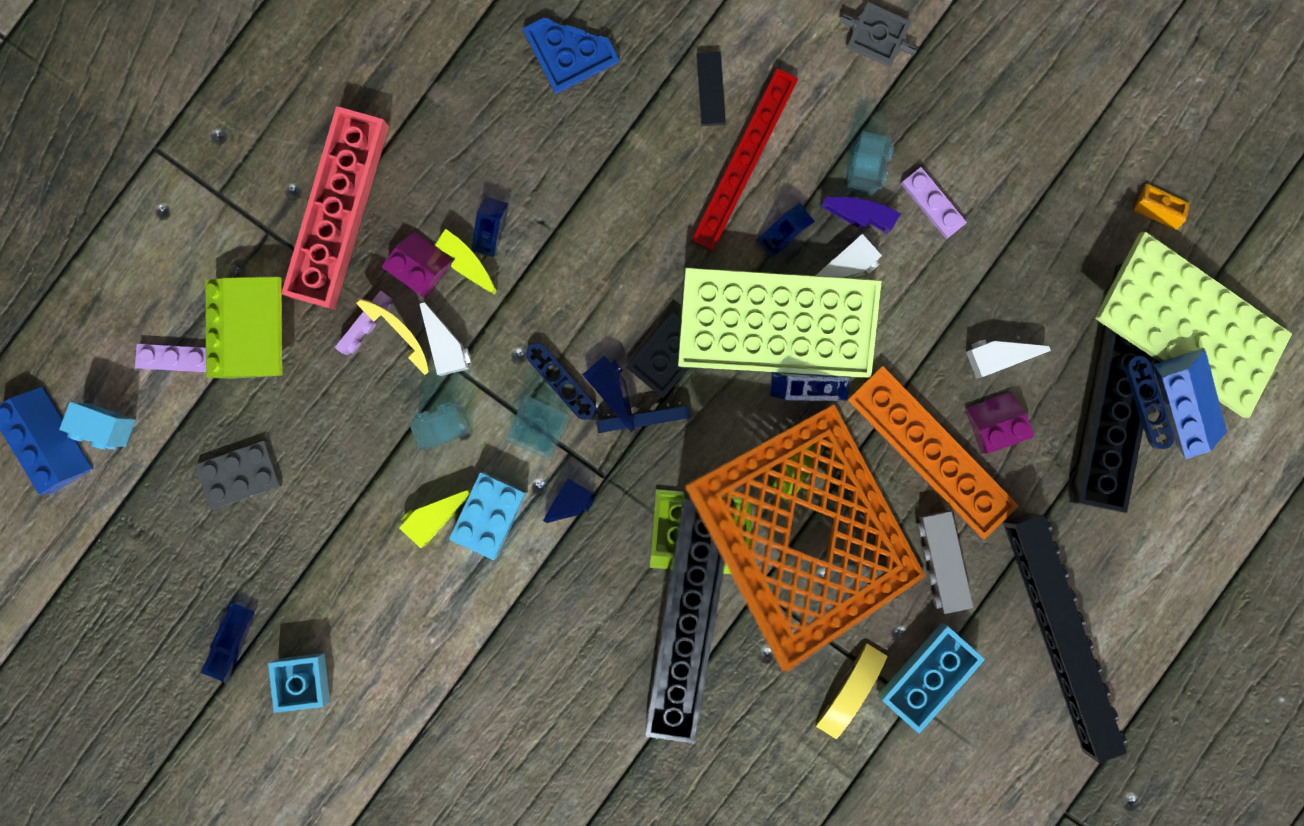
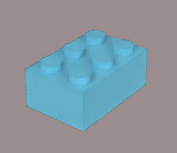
M480 472L449 540L495 560L500 553L527 492L485 472Z

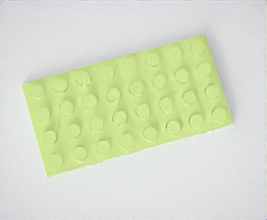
M1141 232L1137 236L1095 316L1096 320L1159 362L1205 348L1219 402L1243 418H1250L1292 335L1285 328L1146 232Z
M685 267L678 366L871 378L882 281Z

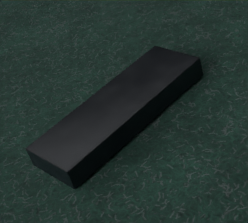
M721 51L697 53L701 127L725 125Z

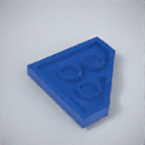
M542 18L522 28L555 95L620 62L609 38L600 35L598 37L569 25L564 26L555 23L547 18Z

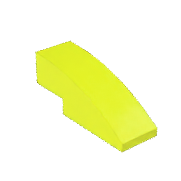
M445 229L435 246L455 259L451 265L455 271L495 295L497 292L496 287L484 265L458 237Z

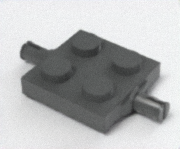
M867 2L863 13L857 19L844 13L840 20V23L853 28L852 37L847 45L848 49L889 68L901 50L914 56L919 47L906 41L911 21L870 2Z

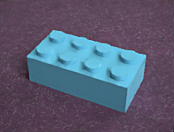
M941 622L877 696L920 734L985 659L952 629Z

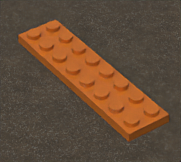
M881 366L871 378L847 399L981 539L985 540L1019 507L884 366Z

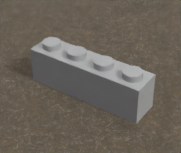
M946 510L919 516V523H916L918 535L923 537L925 545L922 547V554L930 567V570L927 571V577L930 585H934L935 594L932 595L935 608L939 609L943 614L973 608L952 511Z

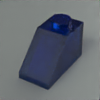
M487 196L484 198L476 214L471 251L491 257L495 256L506 223L509 203Z
M799 203L783 214L757 241L769 256L773 258L815 221Z
M568 478L543 521L549 523L581 515L584 510L589 512L595 502V499L592 498L594 492Z

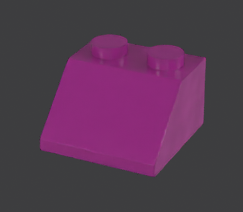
M413 232L395 247L381 267L426 299L454 260L419 234Z
M1012 392L965 408L981 454H988L1035 437L1025 411Z

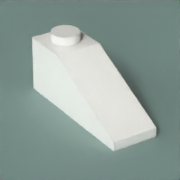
M862 234L815 276L853 278L860 276L865 271L870 274L880 265L877 260L882 255Z
M421 303L420 308L437 375L444 376L469 369L468 363H471V357L468 348L464 349L460 341L429 305Z
M984 339L971 344L973 349L966 351L977 379L1051 350L1049 346L1000 341L986 343Z

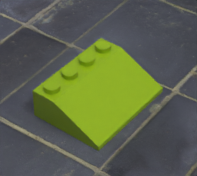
M281 277L205 280L206 378L234 379L282 376Z
M656 489L650 568L671 569L683 491ZM731 496L734 499L735 509L740 511L742 499ZM747 501L745 513L752 515V503ZM734 514L733 519L737 525L738 516ZM744 518L742 530L751 533V521ZM743 536L747 546L749 547L750 538ZM725 563L723 574H731Z

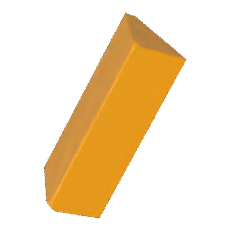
M1146 183L1136 202L1134 211L1177 230L1187 219L1190 203Z

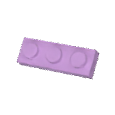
M922 167L901 183L946 239L967 223Z
M380 290L371 302L389 311L391 308L390 302L393 299ZM363 311L335 348L342 354H353L360 347L361 338L365 334H370L375 328V321Z
M137 344L135 368L206 373V348Z

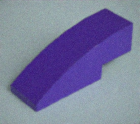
M828 197L824 199L820 206L861 231L868 223L885 234L892 230L901 213L887 206L858 198Z

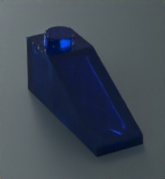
M603 356L582 375L625 426L633 432L635 426L625 379L620 374L623 369L615 360L610 362Z
M772 372L770 396L783 400L847 401L850 377Z

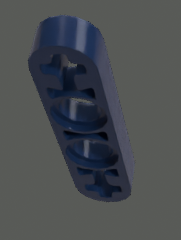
M539 343L530 345L526 351V358L579 419L588 420L592 418L596 411L593 401L545 346ZM533 349L538 351L542 349L541 355L546 361L549 357L552 359V361L544 365L542 370L538 367L542 363L537 358L534 360L531 358L534 355ZM550 366H557L559 368L560 375L558 378L552 380L547 377L546 371ZM566 384H572L576 388V393L571 398H567L562 394V388ZM580 393L584 398L579 400L584 405L588 403L591 405L589 408L591 413L589 415L585 413L580 415L579 411L581 408L575 403L572 407L570 402L578 398Z
M1131 357L1126 361L1124 369L1148 443L1154 449H1167L1174 442V434L1151 364L1146 357ZM1136 363L1143 366L1139 372L1133 371V366ZM1147 377V380L1136 382L1137 378ZM1143 384H1147L1151 388V395L1148 398L1140 395L1139 389ZM1152 407L1159 412V418L1155 422L1150 421L1147 417V412ZM1163 425V427H1158V429L1151 428V426ZM1159 433L1166 436V439L1162 440V442L1156 441Z
M689 406L605 419L596 421L597 432L605 433L691 418Z

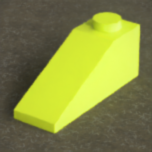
M466 490L424 506L414 512L412 510L408 511L401 519L403 524L399 529L420 548L426 546L467 501L471 490Z

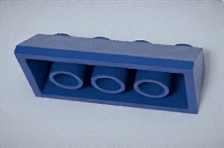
M1201 348L1154 364L1175 441L1185 459L1210 452L1227 433L1205 348Z
M44 387L9 398L0 404V431L39 495L53 494L93 469L77 440L68 438L67 432L59 430L63 417Z

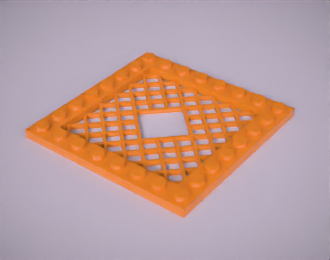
M835 405L820 411L685 486L783 672L789 671L926 577ZM816 443L814 452L805 449ZM821 444L829 447V458L819 455ZM799 452L797 462L788 459ZM804 454L813 458L812 468L802 465ZM818 460L827 463L826 474L817 471ZM781 463L779 472L770 469ZM786 464L796 468L794 479L785 475ZM833 466L841 470L840 480L831 477ZM801 470L810 474L809 485L799 481ZM763 473L761 483L752 480L754 477ZM768 475L778 478L776 489L767 486ZM816 476L825 480L823 490L814 487ZM783 480L793 484L791 495L782 492ZM830 482L839 485L837 496L828 493ZM745 483L743 494L733 490ZM750 485L760 488L758 500L748 496ZM798 486L808 490L806 501L796 497ZM844 488L853 492L852 502L843 499ZM765 491L775 494L773 505L763 502ZM813 492L822 496L820 507L811 503ZM726 494V498H725V502H724L722 496ZM732 495L742 499L740 511L729 507ZM780 497L790 500L788 511L779 508ZM827 498L836 501L835 513L826 509ZM747 501L757 505L755 516L745 513ZM795 503L834 518L827 562L788 548ZM842 504L851 507L849 518L840 515ZM762 507L772 511L770 522L760 519ZM856 510L864 513L863 524L854 521ZM731 513L738 516L737 525ZM777 513L787 517L785 528L775 525ZM744 518L754 522L752 533L742 530ZM839 520L848 523L846 534L837 531ZM759 524L769 528L767 539L757 536ZM853 526L862 529L861 540L852 537ZM774 530L784 533L782 545L772 542ZM867 532L875 534V546L866 543ZM743 536L750 538L749 547L747 546ZM836 536L845 540L844 551L835 548ZM756 541L766 545L764 556L754 553ZM851 542L860 545L858 557L849 553ZM771 547L781 550L779 562L769 559ZM865 548L874 551L872 562L863 559ZM786 553L796 556L794 568L784 564ZM834 553L843 556L841 568L832 565ZM879 553L888 558L886 568L878 565ZM801 558L811 562L809 573L799 570ZM755 559L763 562L761 570ZM848 559L857 562L855 573L846 570ZM768 564L778 567L776 579L766 576ZM816 564L826 567L824 579L814 576ZM863 564L871 567L870 579L861 576ZM783 570L793 573L791 585L781 582ZM831 570L840 573L838 584L829 581ZM877 570L884 572L876 578ZM798 575L808 579L806 591L797 588ZM846 575L854 578L853 590L844 587ZM813 581L823 584L821 596L811 593ZM860 581L867 583L859 589ZM767 582L775 585L773 593ZM780 587L790 590L788 602L778 599ZM828 587L837 590L836 602L826 598ZM795 592L805 596L803 608L793 605ZM843 592L850 594V596L842 600ZM810 598L820 601L818 613L809 610ZM825 603L833 606L832 608L824 612ZM779 605L787 608L786 616H784ZM792 610L802 613L800 625L790 622ZM807 616L815 618L814 620L806 624Z

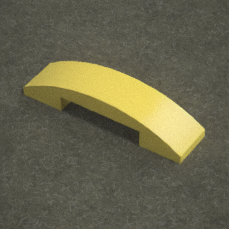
M358 298L355 301L356 304L373 321L382 315L413 348L406 355L426 375L429 371L425 356L410 330L387 309L374 302Z
M866 643L856 658L855 666L831 705L826 707L815 726L837 739L863 704L888 656Z

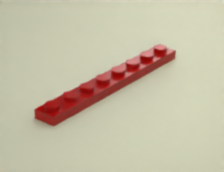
M778 68L776 69L691 242L711 252L714 251L798 82V78Z

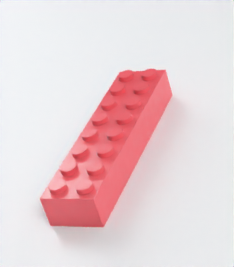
M336 106L282 289V295L336 310L389 126L383 119Z

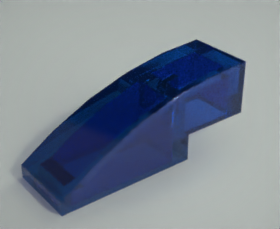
M231 603L210 646L211 651L201 669V674L227 684L245 643L255 611Z

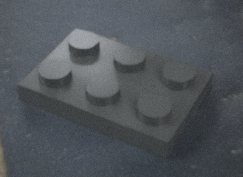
M261 441L195 465L210 511L282 486L267 441Z

